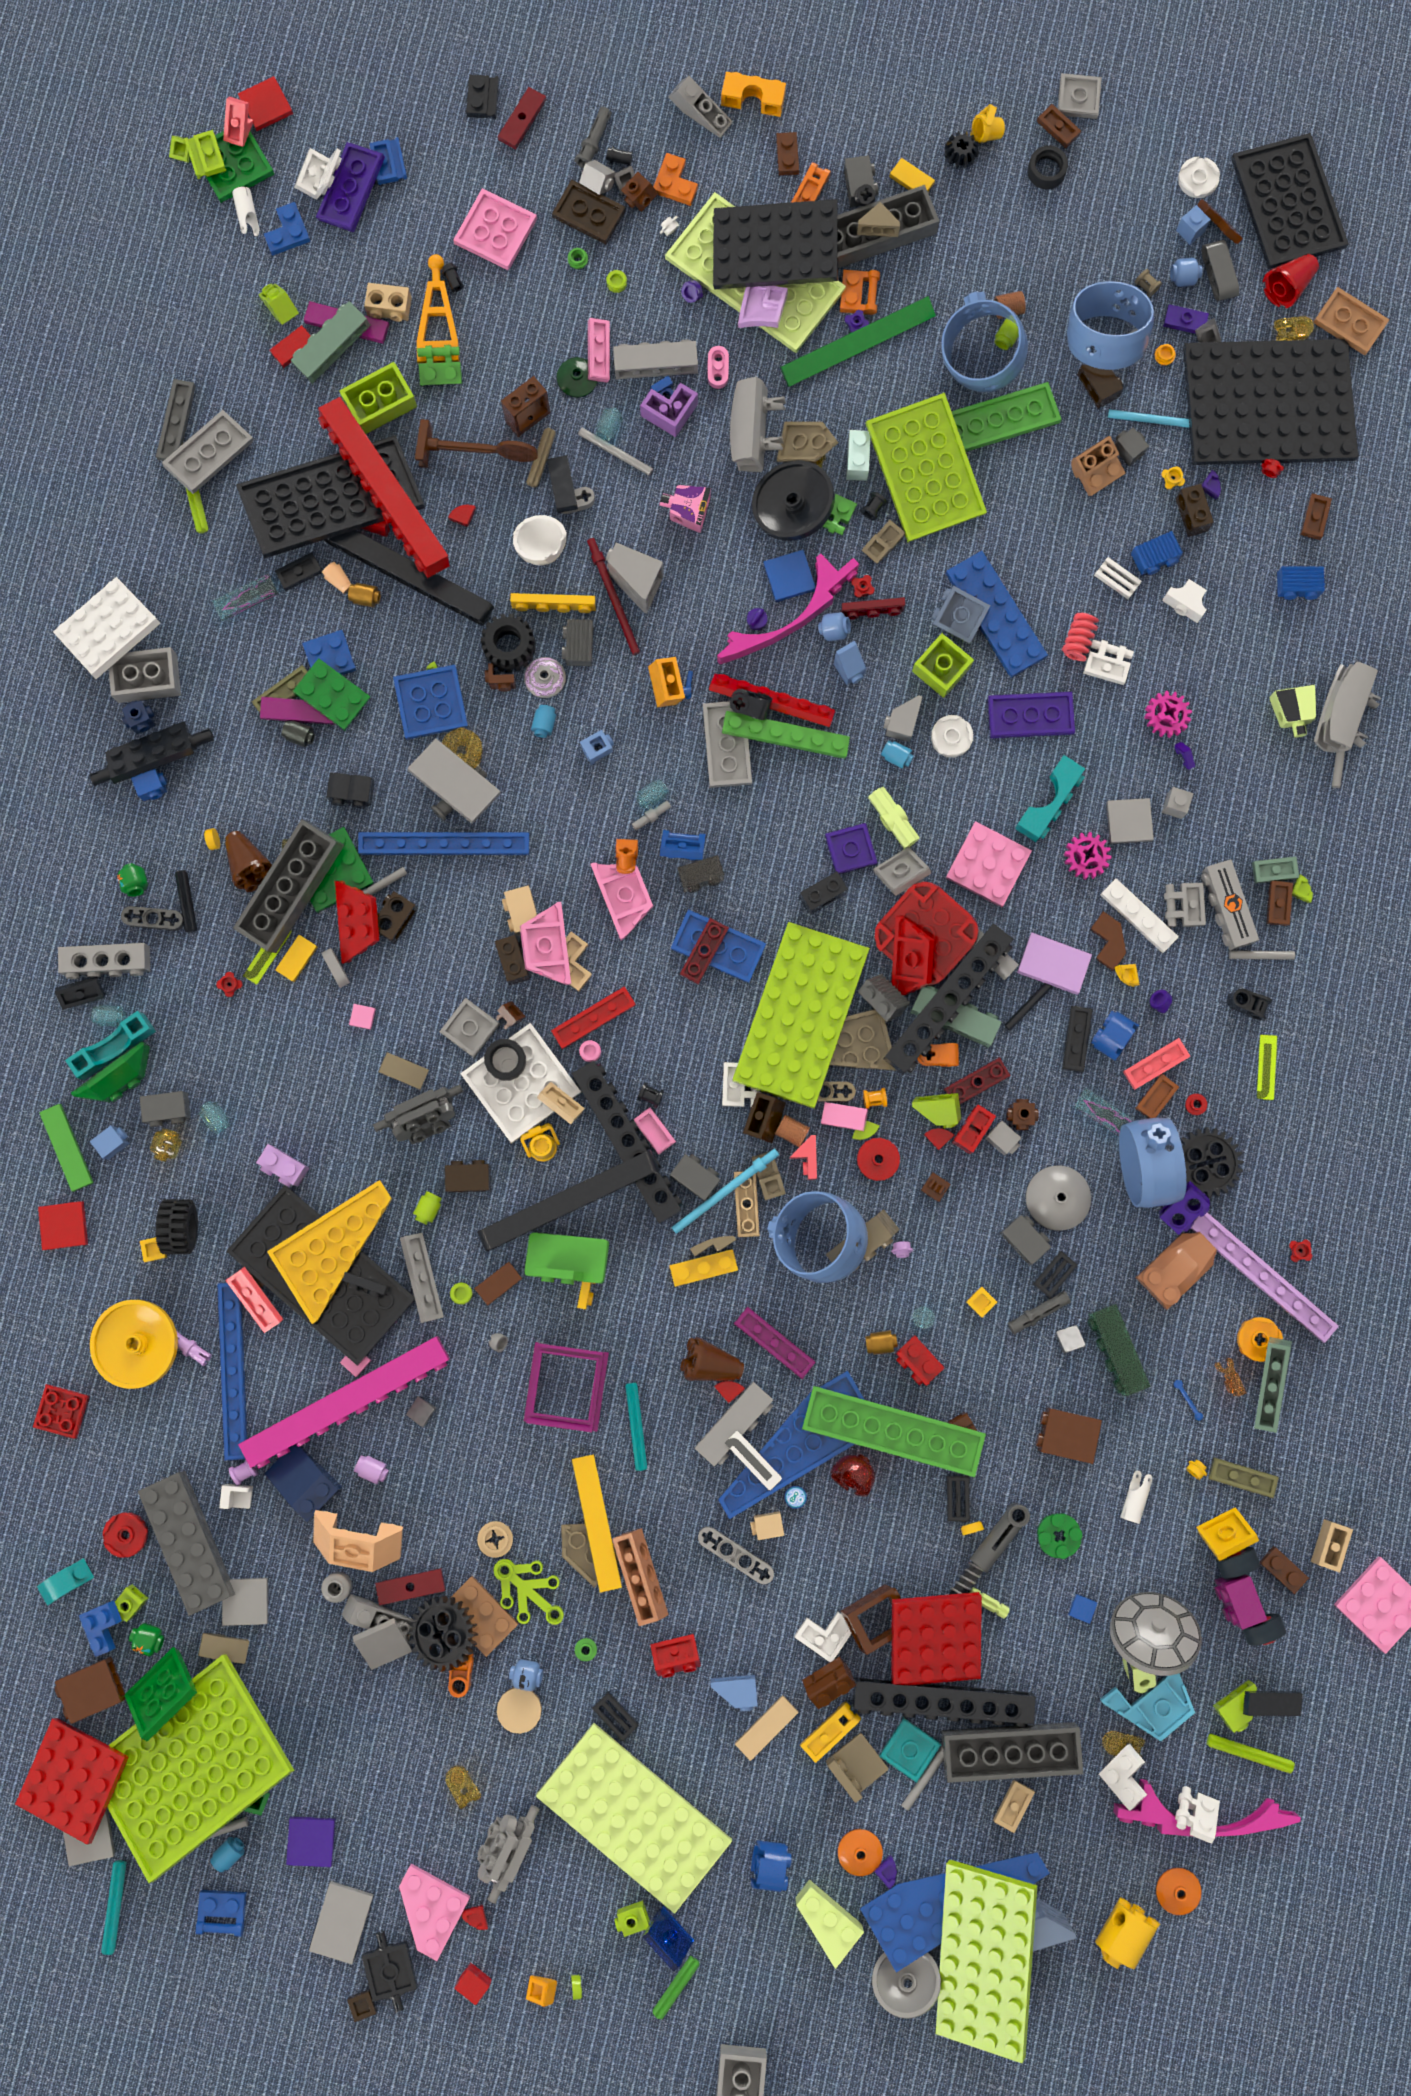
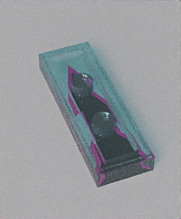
M267 574L212 602L220 619L224 621L279 595L270 575Z
M1087 1088L1083 1090L1073 1107L1118 1137L1122 1125L1135 1121Z

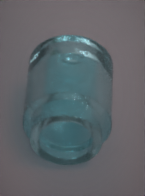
M613 407L604 409L596 425V435L603 440L610 441L615 436L623 420L621 412Z
M660 779L657 781L653 780L637 792L638 797L636 800L642 808L651 809L665 799V795L669 792Z
M99 1005L94 1006L92 1009V1023L98 1026L118 1027L119 1023L126 1019V1012L123 1011L121 1006Z
M208 1101L200 1107L199 1115L210 1131L218 1134L230 1126L229 1118L217 1102L212 1103Z

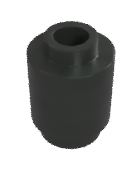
M292 720L291 722L286 721L282 728L281 735L289 742L307 747L308 744L311 745L314 741L315 733L310 726Z

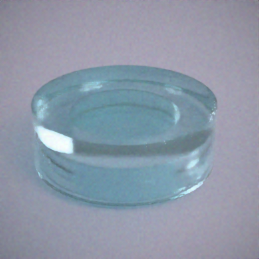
M919 1307L913 1312L912 1320L917 1327L926 1329L933 1325L935 1315L930 1308Z

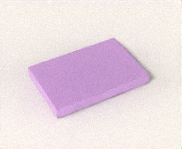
M1031 932L1017 973L1078 995L1092 954Z

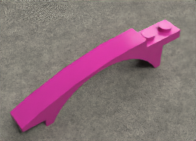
M822 554L816 557L817 562L815 563L817 586L812 600L804 612L789 625L770 633L742 634L730 632L727 635L729 645L717 655V662L723 664L749 655L776 643L805 626L833 604L834 597L831 594L836 595L842 589V584L847 580L849 582L857 576L859 563L853 558L837 571Z
M1139 1780V1786L1145 1791L1147 1796L1134 1809L1129 1811L1124 1804L1114 1803L1113 1813L1121 1822L1133 1823V1820L1142 1821V1824L1154 1827L1157 1824V1829L1161 1834L1191 1836V1827L1186 1825L1184 1830L1177 1828L1176 1815L1161 1804L1147 1780ZM1266 1798L1255 1811L1245 1818L1230 1824L1216 1826L1215 1836L1243 1835L1279 1828L1299 1822L1301 1816L1295 1811L1279 1809V1803L1274 1802L1273 1798Z

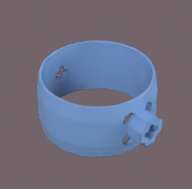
M1105 281L1085 287L1077 294L1070 309L1067 325V343L1071 353L1084 364L1098 369L1115 370L1136 363L1143 356L1150 342L1154 323L1152 302L1138 287L1122 282ZM1114 304L1119 305L1120 309H1116L1114 307ZM1130 310H1133L1136 315H1131ZM1109 316L1125 320L1138 330L1124 335H1109L1092 330L1082 321L1092 317ZM1091 346L1095 347V353L1091 352Z
M976 291L964 297L965 305L958 309L947 322L942 335V357L950 374L960 385L976 392H993L1006 387L1020 374L1027 358L1028 340L1025 329L1014 311L997 301L986 300L984 292ZM986 315L1002 316L1012 321L1018 327L1019 343L1013 359L1003 370L993 376L976 379L963 376L953 369L951 360L953 343L965 325L976 318Z
M1149 1118L1135 1120L1122 1125L1119 1134L1120 1163L1124 1184L1132 1204L1139 1208H1152L1182 1201L1186 1193V1166L1180 1137L1172 1120L1169 1118ZM1168 1144L1174 1147L1170 1152L1165 1149Z
M811 1191L794 1197L782 1208L778 1217L774 1216L769 1221L767 1228L769 1238L773 1239L775 1252L783 1265L795 1275L818 1283L836 1282L849 1276L863 1260L868 1244L867 1227L861 1214L851 1203L828 1192ZM826 1203H837L844 1213L847 1224V1235L843 1249L829 1266L816 1272L807 1273L799 1264L795 1252V1238L799 1225L804 1217L814 1208Z

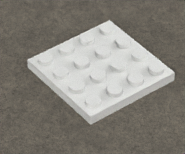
M116 577L64 623L60 624L53 633L90 674L97 679L154 630L160 622Z
M531 1023L509 1038L516 1041L523 1048L526 1055V1066L519 1077L511 1081H501L494 1078L487 1071L484 1057L460 1073L511 1143L554 1113L552 1109L537 1098L539 1093L550 1082L572 1099L582 1093ZM502 1047L494 1053L493 1065L498 1071L510 1072L517 1066L518 1056L513 1049Z

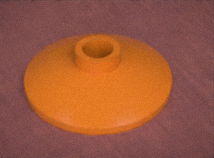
M852 1830L845 1834L839 1843V1862L852 1875H869L879 1867L882 1861L883 1850L881 1843L868 1830ZM859 1851H863L865 1853V1856L863 1858L857 1857V1853Z
M1172 1868L1165 1871L1158 1879L1156 1896L1160 1905L1167 1912L1174 1915H1185L1192 1912L1198 1906L1201 1899V1886L1196 1876L1189 1870ZM1179 1890L1184 1891V1895L1182 1897H1177V1892Z

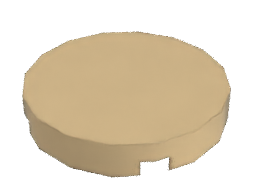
M510 1688L502 1695L498 1702V1720L506 1730L512 1733L521 1734L530 1731L536 1726L541 1717V1702L533 1691Z

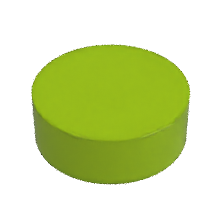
M620 270L611 271L606 278L608 289L614 293L624 291L627 286L626 275Z
M457 1283L450 1290L452 1301L460 1305L468 1303L473 1295L472 1288L466 1283Z
M571 1975L573 2000H579L582 1998L581 1976Z

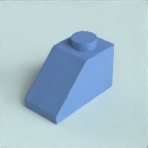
M855 641L836 651L833 665L846 685L851 682L856 684L864 678L863 675H865L866 667Z
M755 1675L710 1679L711 1688L734 1708H740V1711H751L753 1707L758 1706Z

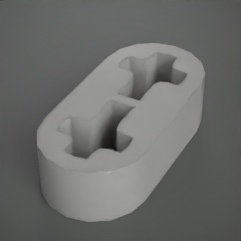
M588 487L574 489L578 509L562 512V514H570L592 507L595 502L593 490ZM583 494H586V495H587V497H588V501H587V502H585L584 499H582V498H583V496H582Z
M329 948L322 952V956L339 987L342 988L349 984L350 981L333 949Z

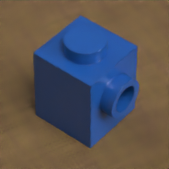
M156 768L131 778L138 797L143 801L159 799L163 796L162 794L167 792L165 787L168 784L164 773H160Z

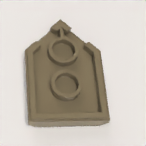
M784 422L782 431L784 443L781 444L783 450H778L776 461L803 460L817 462L839 442L823 422Z
M585 1524L561 1525L562 1557L595 1588L598 1583ZM613 1543L616 1562H618L619 1560Z

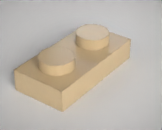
M552 1082L537 1097L569 1124H572L585 1109Z
M1013 1779L993 1821L1015 1833L1035 1791Z

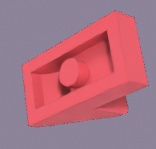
M233 97L226 99L223 141L241 147L245 145L253 124V120L248 118V102Z
M811 1135L789 1158H807V1162H803V1175H807V1180L817 1179L816 1135Z

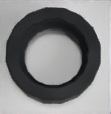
M1052 145L1038 148L1032 154L1028 165V177L1031 183L1041 189L1058 187L1063 182L1068 169V159L1065 153L1060 148ZM1041 159H1051L1059 165L1060 170L1057 175L1045 176L1037 171L1036 164Z
M499 1039L487 1048L484 1055V1064L487 1071L494 1078L501 1081H511L519 1077L524 1071L526 1055L523 1048L516 1041ZM502 1047L513 1049L518 1056L517 1066L510 1072H500L493 1065L494 1053Z

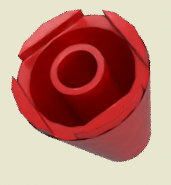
M1306 254L1267 272L1263 278V283L1265 282L1266 288L1264 293L1269 301L1277 307L1282 305L1286 306L1285 308H1289L1294 305L1319 269L1317 258L1311 254Z

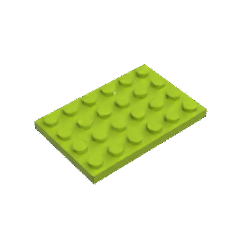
M945 393L865 422L907 542L987 513Z

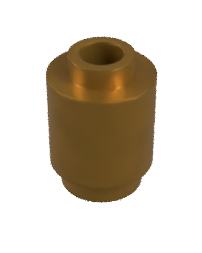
M361 583L350 585L348 591L349 601L368 607H375L376 604H379L381 592L378 591L377 586Z
M891 1330L870 1333V1336H865L868 1354L894 1352L895 1347H898L896 1334L891 1335Z

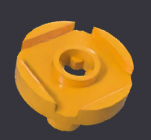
M1255 1317L1242 1323L1237 1334V1343L1240 1352L1253 1361L1264 1362L1269 1337L1283 1339V1335L1272 1320ZM1258 1333H1262L1261 1336L1265 1338V1342H1261L1260 1346L1255 1341Z

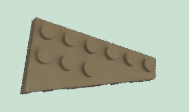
M875 1009L846 1017L830 1066L897 1071L883 1060L892 1046L885 1020Z

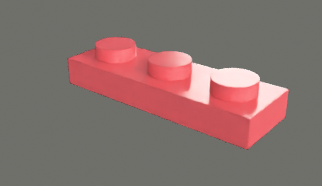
M1180 1038L1124 1070L1123 1073L1135 1090L1189 1058L1190 1054Z
M245 1267L225 1280L264 1333L284 1320Z

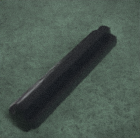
M185 870L176 871L175 878L184 929L187 933L197 931V924L188 873Z

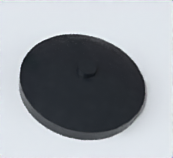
M803 460L782 463L767 472L757 484L752 498L753 515L760 528L767 535L775 539L795 541L806 538L818 531L829 519L835 503L834 487L827 473L814 463Z

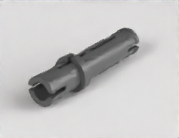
M1062 1291L1030 1311L1025 1310L1023 1315L1008 1322V1327L1016 1335L1023 1329L1035 1326L1039 1320L1070 1304L1071 1300L1067 1293Z

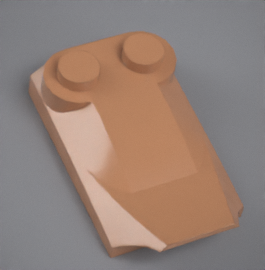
M1200 1232L1181 1233L1135 1278L1168 1310L1214 1265L1217 1249Z

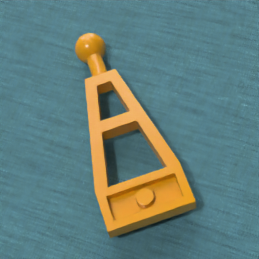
M434 254L428 259V266L432 270V281L427 282L417 337V348H425L428 345H432V347H444V345L459 347L445 282L440 280V271L444 266V260L440 255ZM433 291H441L444 307H431ZM446 316L452 340L425 341L429 317ZM417 353L418 365L419 363H427L426 357H418ZM459 355L452 356V362H459ZM433 356L434 363L445 362V356Z

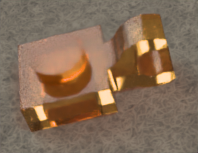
M1226 1358L1228 1365L1225 1369L1222 1368L1220 1362H1216V1369L1225 1374L1226 1381H1224L1227 1391L1230 1394L1232 1393L1233 1396L1238 1397L1246 1394L1242 1381L1234 1369L1233 1360Z

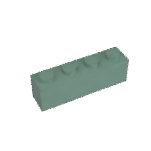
M349 301L338 308L337 314L332 319L324 322L322 329L317 334L315 333L309 337L307 344L303 348L295 351L291 362L313 384L371 325L367 318Z
M932 986L922 987L910 1013L918 1016L938 992V989ZM950 995L945 996L944 1000L947 1005H955L954 997ZM967 1003L965 1007L961 1004L956 1010L959 1013L952 1023L947 1021L943 1028L989 1048L1002 1022L997 1020L998 1017L992 1013L986 1012V1014L979 1012L978 1008L972 1004ZM931 1013V1019L934 1022L942 1021L940 1013Z
M1269 1337L1255 1429L1277 1433L1292 1341Z

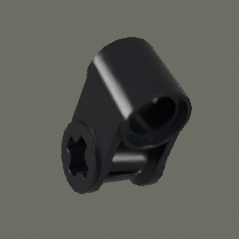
M737 689L731 696L730 708L736 713L748 715L758 720H766L772 698L765 694ZM738 698H742L741 704L737 703Z
M1243 988L1231 992L1227 997V1004L1231 1009L1260 1021H1265L1267 1007L1272 1003L1271 998ZM1237 994L1243 998L1242 1005L1236 1001Z

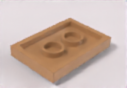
M1337 287L1313 323L1336 338L1344 339L1350 347L1366 355L1389 322V319Z
M473 1575L451 1596L455 1597V1603L463 1601L462 1608L469 1607L468 1616L474 1615L471 1623H476L477 1626L472 1628V1630L478 1633V1636L472 1637V1640L477 1643L475 1646L486 1657L519 1624Z

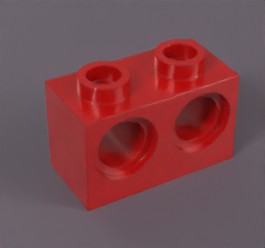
M976 1105L952 1143L968 1154H972L996 1118V1115L982 1106Z

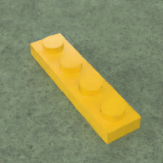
M511 593L510 598L512 608H515L517 611H527L528 609H536L539 612L557 610L562 613L570 612V610H578L580 613L596 611L595 596Z

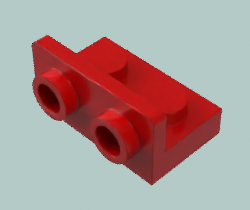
M915 1335L895 1352L898 1356L896 1361L904 1369L908 1367L913 1372L911 1377L919 1386L922 1383L928 1386L929 1382L944 1369V1366Z
M694 1634L650 1644L657 1676L668 1678L674 1676L676 1672L684 1671L689 1673L697 1670V1667H701Z

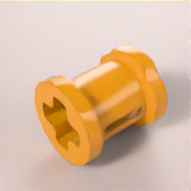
M885 1088L871 1092L863 1090L865 1109L880 1105L887 1107Z

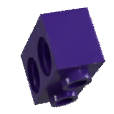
M1189 1181L1186 1184L1184 1199L1177 1203L1163 1206L1159 1210V1217L1179 1235L1183 1230L1185 1232L1188 1231L1198 1216L1203 1217L1209 1211L1210 1200ZM1193 1198L1200 1201L1197 1205H1190L1188 1203ZM1180 1213L1184 1215V1218L1175 1220L1173 1215Z

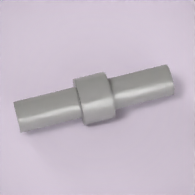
M666 800L656 808L649 809L643 817L632 823V826L637 831L647 823H653L659 819V815L670 809L671 805Z

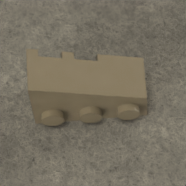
M884 1209L865 1223L868 1232V1244L863 1259L866 1262L877 1254L875 1250L878 1247L882 1246L884 1249L894 1241L891 1237L900 1230ZM846 1239L826 1254L831 1262L839 1256Z

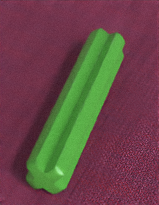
M690 1956L654 2007L653 2015L658 2019L662 2020L699 1967V1961L695 1957Z

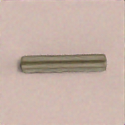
M551 428L544 429L537 449L538 458L533 461L526 481L527 485L533 488L539 485L556 432Z

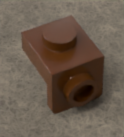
M488 663V670H485V682L489 683L491 689H498L501 692L516 689L514 674L495 675L493 663Z

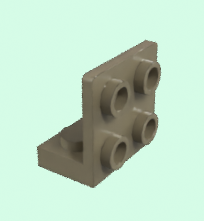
M862 1733L856 1735L826 1760L828 1768L855 1803L863 1798L861 1792L888 1771L887 1765Z

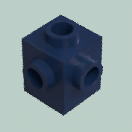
M142 700L131 701L126 707L122 708L124 713L122 720L126 728H131L136 734L146 732L156 726L152 718L155 714L151 706H146Z

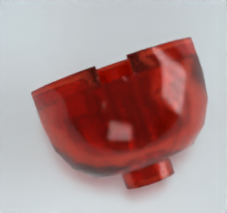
M861 1454L858 1456H843L834 1464L830 1471L832 1473L831 1478L839 1486L847 1491L850 1487L856 1490L855 1495L867 1497L872 1490L875 1482V1472L869 1464L870 1460Z

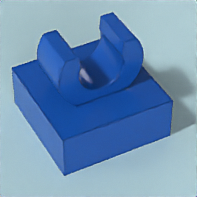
M667 376L653 384L650 390L653 389L662 396L663 394H669L671 397L674 393L671 389L673 382Z

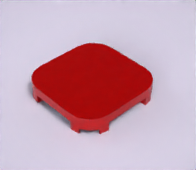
M924 881L908 888L897 903L878 922L874 936L877 948L892 961L896 916H904L934 939L932 983L928 985L930 986L943 980L974 946L978 939L979 928L974 917L941 887L932 882Z

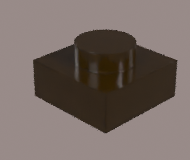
M370 1989L348 1997L347 2001L354 2022L377 2013Z

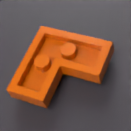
M666 153L653 187L658 192L657 195L691 206L698 189V184L680 178L686 164V159Z

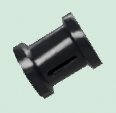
M868 184L857 188L854 194L856 203L861 206L868 205L875 198V190ZM864 190H866V194L869 195V197L866 198L865 201L863 200V196H860V193H862Z
M872 492L866 506H863L860 511L868 519L875 521L882 506L887 504V500L881 494Z
M645 1082L637 1100H644L658 1108L665 1091L654 1089Z

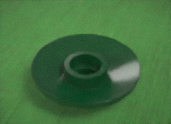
M580 357L566 360L561 364L557 372L559 388L570 397L580 398L589 395L595 389L598 382L588 380V360ZM575 372L581 373L577 377L573 375Z

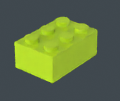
M395 362L339 390L343 402L365 434L417 408L414 395Z

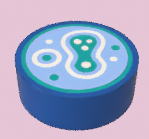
M794 1485L786 1490L784 1498L789 1507L797 1509L806 1503L807 1495L802 1487Z

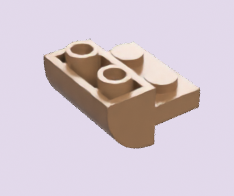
M1110 436L1105 437L1071 461L1074 476L1080 479L1088 496L1094 495L1126 474L1117 457L1119 452Z

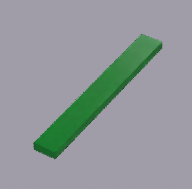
M929 296L781 366L780 369L787 386L790 387L935 317L936 315Z

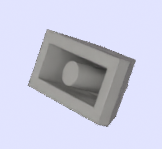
M922 696L911 699L893 709L891 716H886L883 728L887 729L885 736L910 742Z

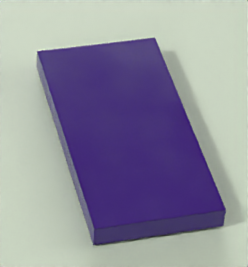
M347 142L340 157L342 158L340 165L333 174L335 176L333 183L325 193L316 218L318 221L354 232L385 156L383 153Z
M1072 692L990 695L987 697L990 739L1075 734Z

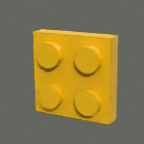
M1236 1507L1196 1527L1199 1535L1219 1561L1259 1541L1257 1534Z

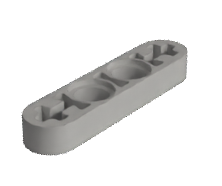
M705 1526L699 1531V1543L760 1584H768L773 1580V1568L713 1527ZM711 1531L712 1537L715 1540H718V1537L723 1538L718 1543L716 1549L712 1548L715 1545L712 1541L708 1540L707 1543L703 1541L704 1536L702 1534L704 1532L708 1533ZM730 1543L732 1545L733 1551L730 1555H723L721 1553L720 1547L722 1544ZM743 1555H748L752 1560L751 1565L747 1568L741 1567L739 1564V1559ZM756 1561L759 1562L757 1565L759 1569L764 1570L768 1568V1574L770 1575L768 1578L760 1579V1573L754 1570L753 1574L749 1572L754 1568Z

